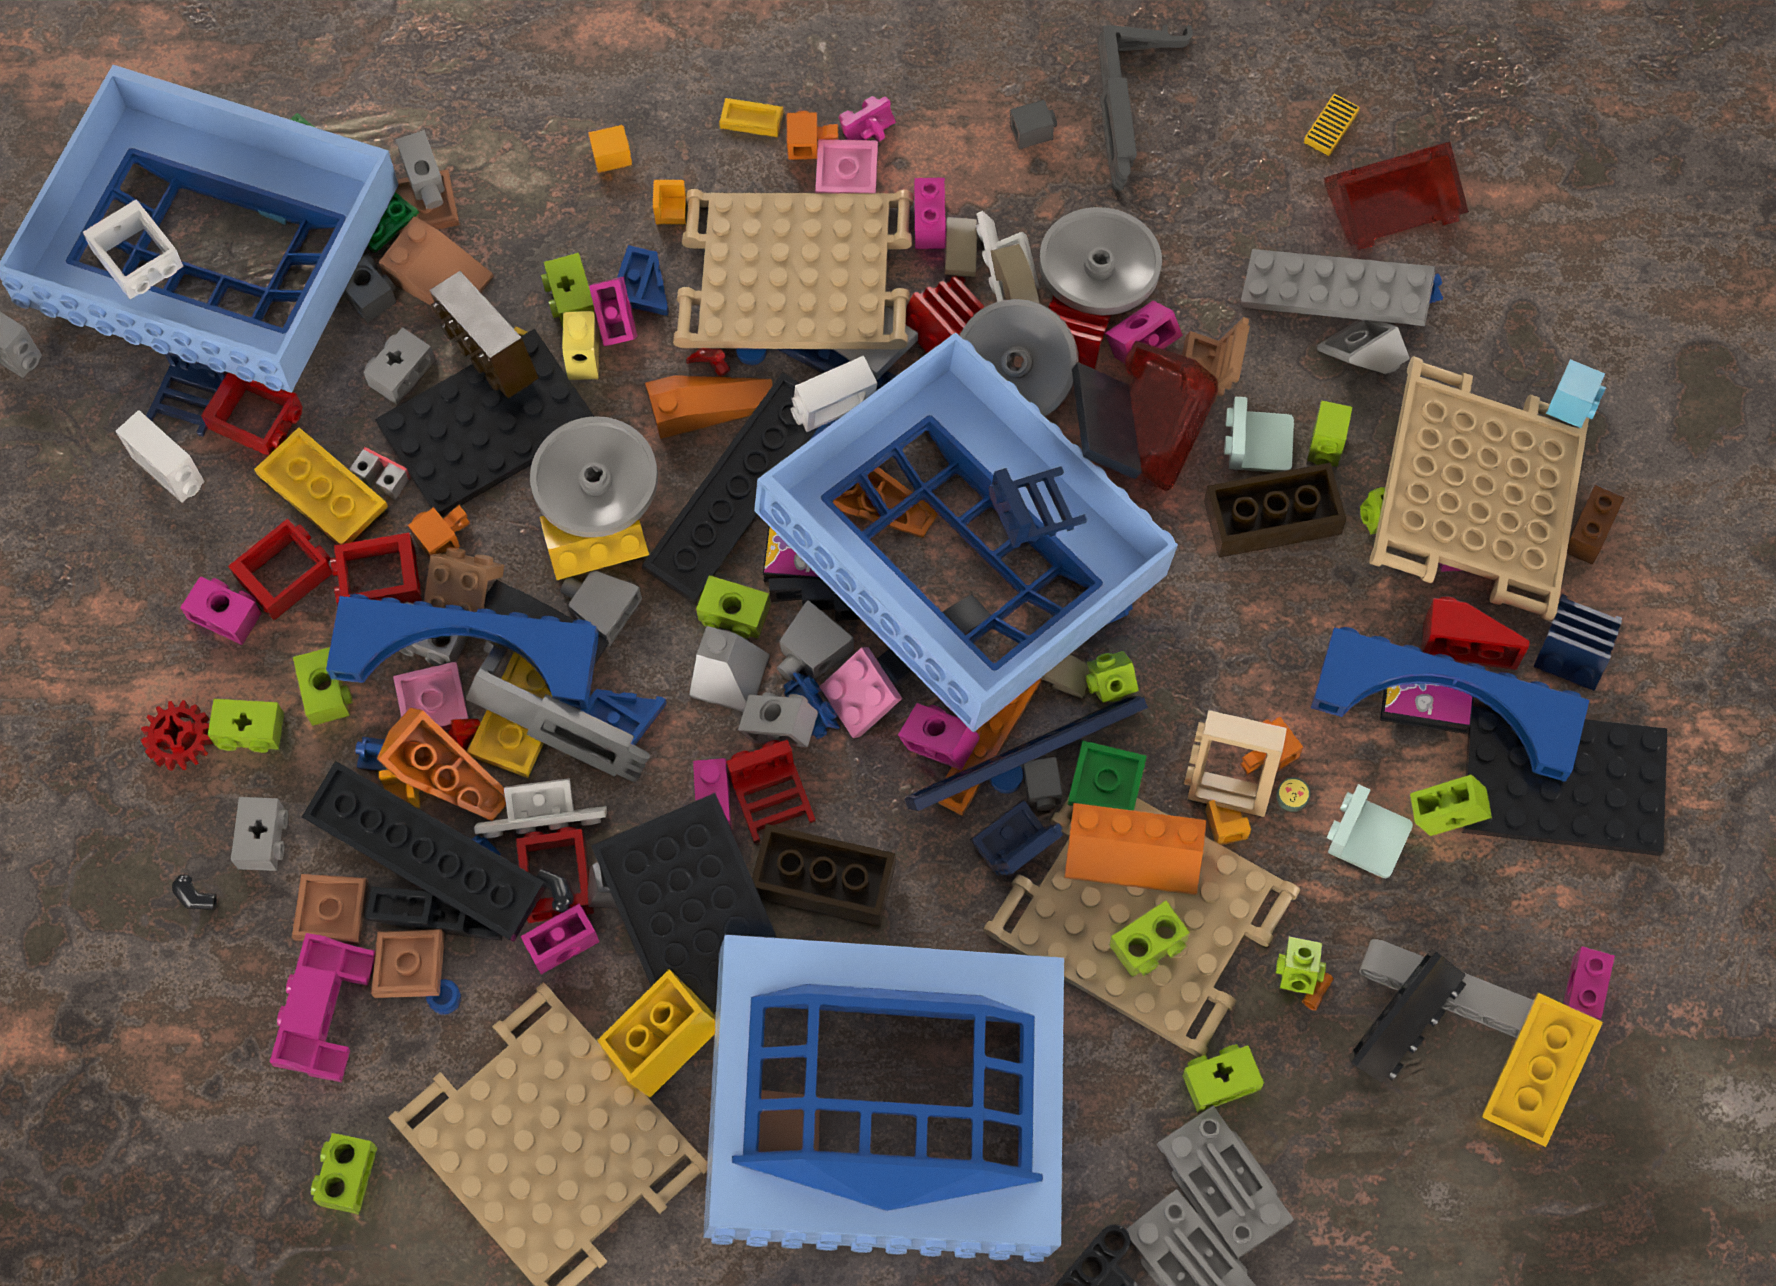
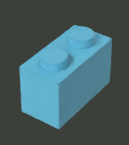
M1570 359L1546 414L1582 428L1586 417L1593 419L1606 389V387L1601 385L1605 373Z

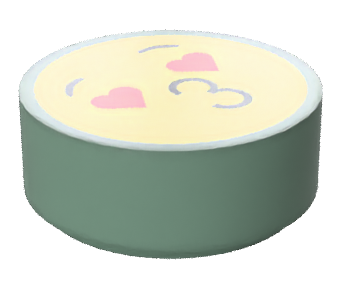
M1299 778L1285 779L1278 787L1276 793L1277 802L1286 811H1301L1306 807L1310 799L1309 786Z

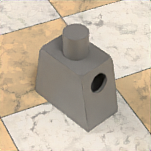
M425 130L395 139L416 200L423 199L427 209L441 206L443 200L440 193L445 191Z
M591 571L583 583L573 577H567L560 590L561 593L572 598L568 608L573 619L591 622L592 625L597 627L598 634L609 641L608 647L611 646L642 600L638 586L598 571Z
M808 600L780 640V649L786 658L777 667V670L789 681L794 678L793 673H799L801 670L815 679L854 650L853 637Z

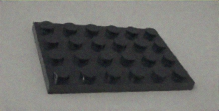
M535 329L521 337L539 379L510 398H507L500 389L495 391L486 379L485 375L487 374L485 372L480 374L471 364L375 419L377 426L403 466L407 468L410 477L430 508L434 507L441 517L451 512L457 506L465 504L532 465L539 446L560 426L576 419L594 417Z
M1473 706L1471 727L1468 728L1466 776L1472 774L1486 787L1492 818L1463 826L1462 833L1661 856L1664 852L1668 729L1585 719L1572 773L1566 781H1561L1534 773L1524 745L1502 716L1492 708Z
M712 793L591 845L651 987L670 969L712 1013L716 1012L719 951L724 935L777 938L716 793Z

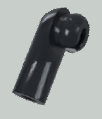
M541 868L537 878L548 883L546 888L552 892L554 899L552 902L553 909L561 913L569 910L570 904L574 902V894L570 882L560 875Z
M185 874L177 876L176 880L172 883V892L185 908L216 909V893H198L191 882L192 878Z

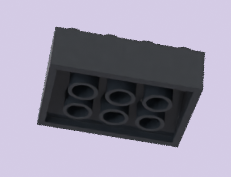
M1430 949L1349 1054L1351 1063L1381 1083L1386 1078L1392 1081L1404 1066L1400 1060L1405 1053L1409 1051L1413 1054L1425 1039L1421 1035L1422 1031L1428 1024L1434 1027L1444 1015L1445 1010L1441 1008L1449 997L1455 1000L1464 989L1466 983L1462 980L1466 974L1437 951Z

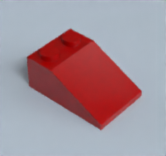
M1453 597L1434 598L1423 622L1422 652L1434 656L1436 654H1444L1452 657L1458 663H1475L1482 666L1517 670L1529 648V640L1467 602L1457 601Z

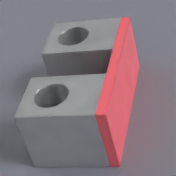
M364 447L351 466L350 471L362 482L370 486L381 468L385 467L376 484L381 493L396 500L411 478L407 468Z

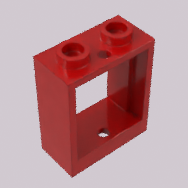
M228 372L201 414V417L209 430L269 456L287 439V433L292 424H296L301 418L303 406L294 392L274 391L263 383L254 380L247 382ZM246 390L283 406L264 439L226 422Z
M288 518L228 565L234 578L256 599V602L273 621L333 574L328 564L331 558L320 545L315 548L309 542L312 538L304 527L300 524L295 527ZM293 541L313 562L314 566L276 597H273L252 573Z
M410 532L334 546L335 557L331 558L330 561L334 577L338 576L339 586L334 587L337 605L340 596L350 597L351 595L347 561L396 552L400 554L404 585L355 594L365 595L369 600L378 601L386 597L394 598L404 604L406 602L413 604L415 601H422L415 544Z
M563 827L558 829L557 833L530 832L525 834L524 838L516 839L519 867L529 873L528 852L575 845L581 893L574 894V902L570 904V908L580 903L586 915L594 914V907H589L588 904L589 865L586 840L582 829L576 830L575 827ZM553 897L539 899L527 920L528 923L548 921L561 914V912L555 911L552 907Z

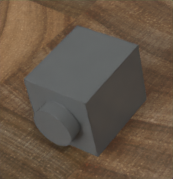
M1045 100L1010 109V127L1019 149L1053 140L1054 127H1057V120L1052 109L1048 110Z
M1056 757L1031 760L1024 763L1023 777L1028 806L1030 808H1037L1039 811H1046L1061 804L1062 789Z

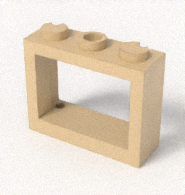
M1208 710L1206 722H1199L1194 741L1200 742V745L1193 744L1189 763L1195 764V767L1188 766L1184 785L1190 786L1187 799L1206 804L1210 800H1215L1216 806L1265 817L1283 751L1287 728ZM1211 741L1266 753L1258 784L1204 772Z

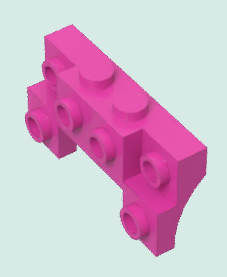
M305 934L295 973L290 974L287 981L286 993L289 995L286 1005L281 1006L277 1017V1025L280 1027L270 1059V1063L274 1067L304 1072L311 1077L342 1082L350 1049L346 1046L328 1043L326 1038L342 981L368 986L375 961L374 950L345 944L326 936Z

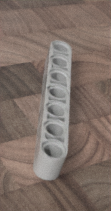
M1372 939L1359 972L1368 979L1399 991L1424 957L1391 943ZM1466 974L1462 980L1466 983V986L1455 1000L1449 997L1441 1007L1517 1038L1534 1000Z

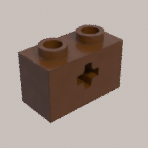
M1594 485L1569 538L1567 554L1593 565L1602 549L1624 497Z

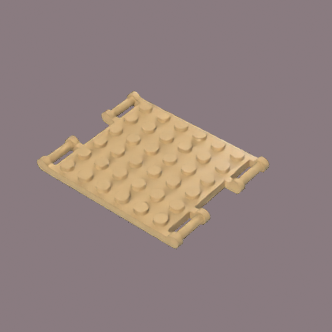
M698 189L688 190L686 192V204L688 205L686 231L682 235V244L687 248L705 249L702 291H695L690 287L679 288L677 292V301L680 303L677 331L674 333L673 338L674 345L679 348L748 349L906 348L908 345V336L905 333L906 305L909 303L910 293L904 288H896L892 292H886L888 249H908L912 244V236L909 233L910 207L913 205V193L908 190H900L897 193H703ZM700 207H708L706 234L698 233ZM890 208H898L897 232L894 235H888ZM692 305H700L698 333L689 332ZM885 306H894L893 332L890 335H884Z
M1413 356L1407 368L1408 376L1374 548L1371 552L1369 563L1378 567L1383 564L1420 576L1422 581L1428 583L1433 582L1438 563L1445 564L1494 580V587L1490 595L1491 603L1497 605L1504 603L1539 614L1541 619L1553 621L1558 609L1589 418L1586 417L1582 428L1574 425L1572 427L1537 415L1539 413L1557 419L1546 414L1550 404L1540 401V397L1531 394L1528 395L1523 410L1471 394L1472 375L1466 373L1456 374L1423 363V359ZM1420 375H1423V376H1426V377H1429V378H1432V379H1435V380H1438V381H1441V382H1444V383H1447V384L1456 386V388H1453V387H1450V386H1447V385H1444V384H1441V383H1438V382H1435V381H1432V380H1429V379L1422 378V377H1420ZM1389 546L1426 558L1425 564L1387 553L1386 548ZM1510 585L1546 597L1545 603L1507 591V586Z
M1068 797L1059 813H1054L1050 823L1052 825L1059 823L1063 828L1061 831L1070 835V818L1072 817L1073 806L1067 805ZM1137 798L1134 811L1167 815ZM1206 836L1204 839L1197 895L1064 878L1069 840L1040 887L1022 875L1017 874L1012 881L1013 888L993 920L987 922L983 931L991 938L1021 955L1064 958L1065 981L1196 1057L1207 1054L1209 1050L1207 1045L1223 1017L1236 1004L1235 998L1214 987L1244 935L1260 945L1268 947L1274 938L1272 933L1291 900H1296L1300 893L1299 887L1295 884L1278 878ZM1270 890L1278 892L1279 896L1261 927L1252 925V921ZM1026 894L1032 900L1010 934L1003 927L1022 896ZM1167 901L1190 932L1185 943L1187 947L1172 958L1167 954L1158 960L1159 966L1149 974L1143 976L1140 972L1132 978L1109 946L1111 936L1159 904ZM1168 927L1156 929L1157 934L1161 938L1169 939L1174 936L1172 930ZM1132 945L1128 948L1129 952L1135 957H1142L1146 954V950L1141 945ZM1208 999L1215 1003V1006L1196 1039H1191L1186 1035Z
M542 982L536 988L537 992L503 1022L499 1020L492 1026L508 1047L458 1090L439 1072L432 1078L434 1082L399 1113L395 1111L388 1118L534 1286H548L547 1282L583 1250L588 1257L556 1285L576 1286L597 1266L600 1269L608 1262L591 1243L642 1196L661 1214L667 1208L666 1203L699 1173L704 1174L707 1172V1161L693 1148L642 1091L627 1081L595 1038L556 997L552 990ZM547 1002L551 1009L516 1039L511 1032L542 1004ZM444 1092L449 1098L412 1130L407 1123L438 1095ZM687 1157L692 1163L656 1194L651 1188Z

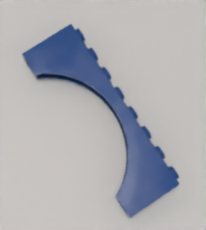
M361 594L339 597L326 671L333 680L364 683L384 660L411 644L441 636H471L496 642L519 654L540 674L553 698L574 708L588 709L599 638L597 627L589 621L574 620L573 623L560 622V619L552 616H542L541 619H534L518 612H511L509 616L499 615L490 609H478L477 612L464 611V608L456 605H446L445 608H438L423 601H415L412 605L387 597L382 598L381 601L369 600L367 596Z
M1334 627L1311 704L1312 709L1343 717L1361 700L1387 688L1407 684H1431L1453 688L1479 699L1502 716L1524 745L1534 773L1561 781H1566L1572 773L1590 701L1581 698L1582 696L1579 693L1569 690L1560 692L1550 689L1547 684L1532 681L1529 683L1518 680L1511 673H1493L1486 671L1485 667L1479 664L1468 663L1465 665L1455 662L1452 657L1444 654H1436L1434 656L1423 653L1416 646L1404 645L1402 647L1392 644L1390 640L1381 636H1373L1371 638L1360 635L1357 630L1349 627H1341L1340 629Z

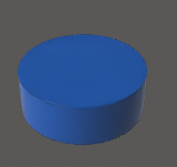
M736 348V353L742 363L756 365L765 359L767 349Z
M1017 766L991 778L990 781L993 788L1004 794L1017 791L1023 781L1022 768Z
M441 979L440 996H426V1000L434 1012L445 1015L454 1012L461 1002V993L454 982Z

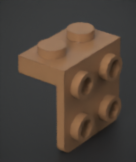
M447 548L446 552L433 554L430 556L424 602L438 608H445L446 605H456L464 608V611L477 612L478 609H484L487 583L489 580L502 578L505 565L493 562L494 558L486 555L467 556L465 555V550L458 548Z

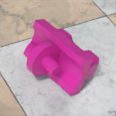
M871 96L864 100L862 104L863 109L854 114L852 111L847 110L840 114L838 118L845 139L867 140L873 137L878 142L885 139L883 130L896 123L891 111L890 100L886 96L879 100Z

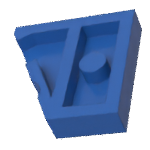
M628 245L617 278L624 277L631 308L668 316L669 310L657 252Z
M596 689L589 697L588 709L581 708L580 710L633 735L634 738L631 744L636 745L666 706V699L660 696H656V699L639 698L634 693L623 692L616 694L609 690Z

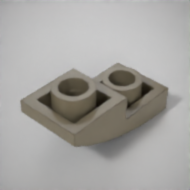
M946 217L945 274L975 277L977 219Z
M1020 244L991 250L996 281H1002L1005 299H1023L1040 303L1030 266Z
M1069 654L1042 676L1041 679L1053 683L1052 687L1083 698L1087 687L1085 675L1090 673L1086 663Z

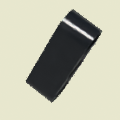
M1117 1224L1105 1227L1055 1286H1139L1117 1266L1129 1249L1131 1240L1129 1232ZM1109 1235H1117L1123 1241V1248L1117 1251L1110 1250L1105 1245L1104 1239ZM1086 1261H1094L1100 1266L1101 1273L1096 1277H1089L1082 1271V1264Z

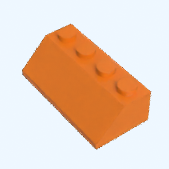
M1074 803L1064 878L1197 895L1206 820Z

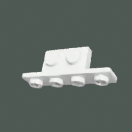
M983 211L978 212L979 224L976 225V230L979 238L984 243L985 250L982 251V255L986 265L990 268L991 277L988 278L989 285L993 293L996 294L997 302L1006 299L1002 281H996L991 250L1020 244L1030 266L1036 289H1040L1027 235L1024 232H1020L999 241L994 221Z
M570 778L505 786L504 793L508 819L479 822L475 825L474 830L475 834L483 833L484 838L502 836L504 830L516 829L517 834H524L536 831L535 826L548 825L550 830L568 827V822L581 821V825H593L600 823L601 818L606 817L607 807L574 810Z

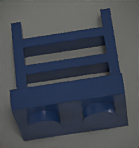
M168 352L165 356L170 366L146 417L153 422L156 413H161L199 425L196 432L197 435L204 437L208 427L200 415L161 403L164 397L205 409L210 400L170 389L171 382L174 381L215 394L228 372H216L205 364L199 362L189 363L181 359L179 355Z
M1062 466L1012 481L1007 468L994 471L992 483L989 486V496L1013 548L1020 547L1021 543L1030 540L1032 543L1036 542L1039 537L1049 535V537L1055 536L1056 532L1065 529L1067 532L1071 531L1075 526L1087 522L1085 514L1072 517L1054 480V477L1063 475L1064 470ZM1044 481L1062 519L1061 522L1054 523L1036 483ZM1026 486L1045 527L1036 528L1018 488Z
M1562 594L1559 599L1556 616L1551 622L1533 667L1595 691L1611 658V652L1619 633L1618 630L1622 623V617L1616 615L1614 618L1567 599L1568 596Z
M1022 800L970 840L996 876H1003L1004 874L1014 873L1063 836L1061 832L1063 828L1059 823L1043 827L1025 800Z

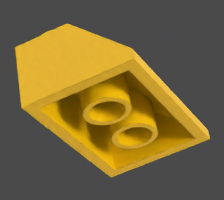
M544 516L539 517L556 580L649 555L639 519L628 528L612 535L581 537L564 532L550 523Z
M669 969L597 1041L627 1081L651 1097L715 1034L716 1017Z

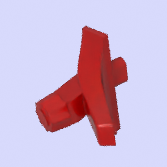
M698 348V351L686 358L687 364L709 362L720 377L725 376L731 370L729 365L723 360L726 356L721 348Z
M478 718L451 720L452 729L447 734L465 751L470 741L474 738L478 727L481 725Z

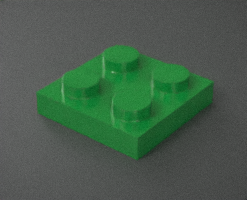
M1083 741L1067 805L1073 806L1074 803L1134 811L1147 756Z

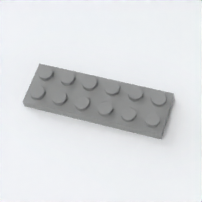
M1252 249L1241 297L1242 308L1425 326L1435 277V266Z

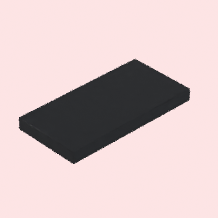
M1077 362L1072 368L1083 457L1136 479L1142 470L1129 385Z

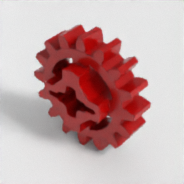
M185 700L181 701L179 707H176L172 701H168V709L166 710L157 706L158 715L156 717L152 715L146 717L151 723L150 726L141 727L142 732L147 736L141 739L142 745L147 748L144 752L150 759L154 758L153 761L157 766L161 767L165 763L169 771H173L176 764H179L182 770H186L188 761L195 765L199 764L196 757L199 754L207 756L208 752L204 746L213 744L207 735L210 724L207 723L210 720L205 712L200 713L201 710L196 704L189 708ZM181 717L191 719L195 723L191 721L184 722ZM159 748H163L164 750L171 749L173 751V754L166 753L160 750Z

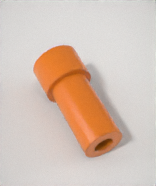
M1325 972L1323 982H1316L1313 995L1306 994L1302 1003L1311 1010H1317L1322 1002V997L1334 978Z

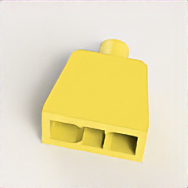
M565 312L563 314L562 349L569 380L599 379L600 329L595 312ZM577 354L585 355L587 359L583 361H577Z

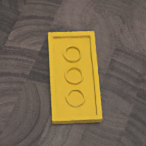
M300 427L254 469L262 480L337 545L354 541L388 508L385 500Z
M514 652L501 679L542 699L545 694L552 697L540 674L529 662ZM486 710L467 753L472 758L528 778L544 743L526 735L529 729Z
M1537 992L1481 1115L1482 1118L1546 1147L1603 1022Z

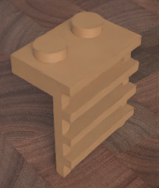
M1243 317L1219 341L1190 331L1185 337L1175 390L1215 403L1217 396H1223L1225 389L1229 390L1232 387V382L1237 383L1240 378L1250 327L1248 325L1249 319Z

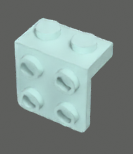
M1235 396L1233 407L1226 410L1225 426L1231 427L1230 436H1225L1224 455H1229V469L1276 473L1291 470L1294 418L1289 414L1247 411V397Z
M1358 784L1354 794L1347 792L1340 807V810L1345 812L1341 823L1334 820L1327 838L1332 840L1328 853L1379 877L1389 878L1410 834L1413 823L1401 815L1367 801L1370 789Z

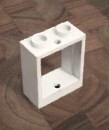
M137 199L83 231L90 249L129 299L134 298L138 294L145 293L151 286L164 278L171 277L177 270L184 267L175 247ZM144 229L163 254L129 275L124 276L107 254V251Z
M861 356L795 385V393L792 398L794 407L791 408V412L798 425L803 424L806 432H809L842 417L876 392L877 381L865 357Z
M138 410L116 430L130 456L181 503L188 497L194 496L200 490L201 485L205 481L190 455L141 411Z

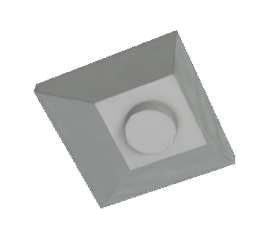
M1358 319L1316 345L1318 351L1383 374L1398 370L1402 363L1410 359L1399 328L1386 322Z
M706 626L696 655L689 696L744 712L748 696L758 694L770 654L738 634Z

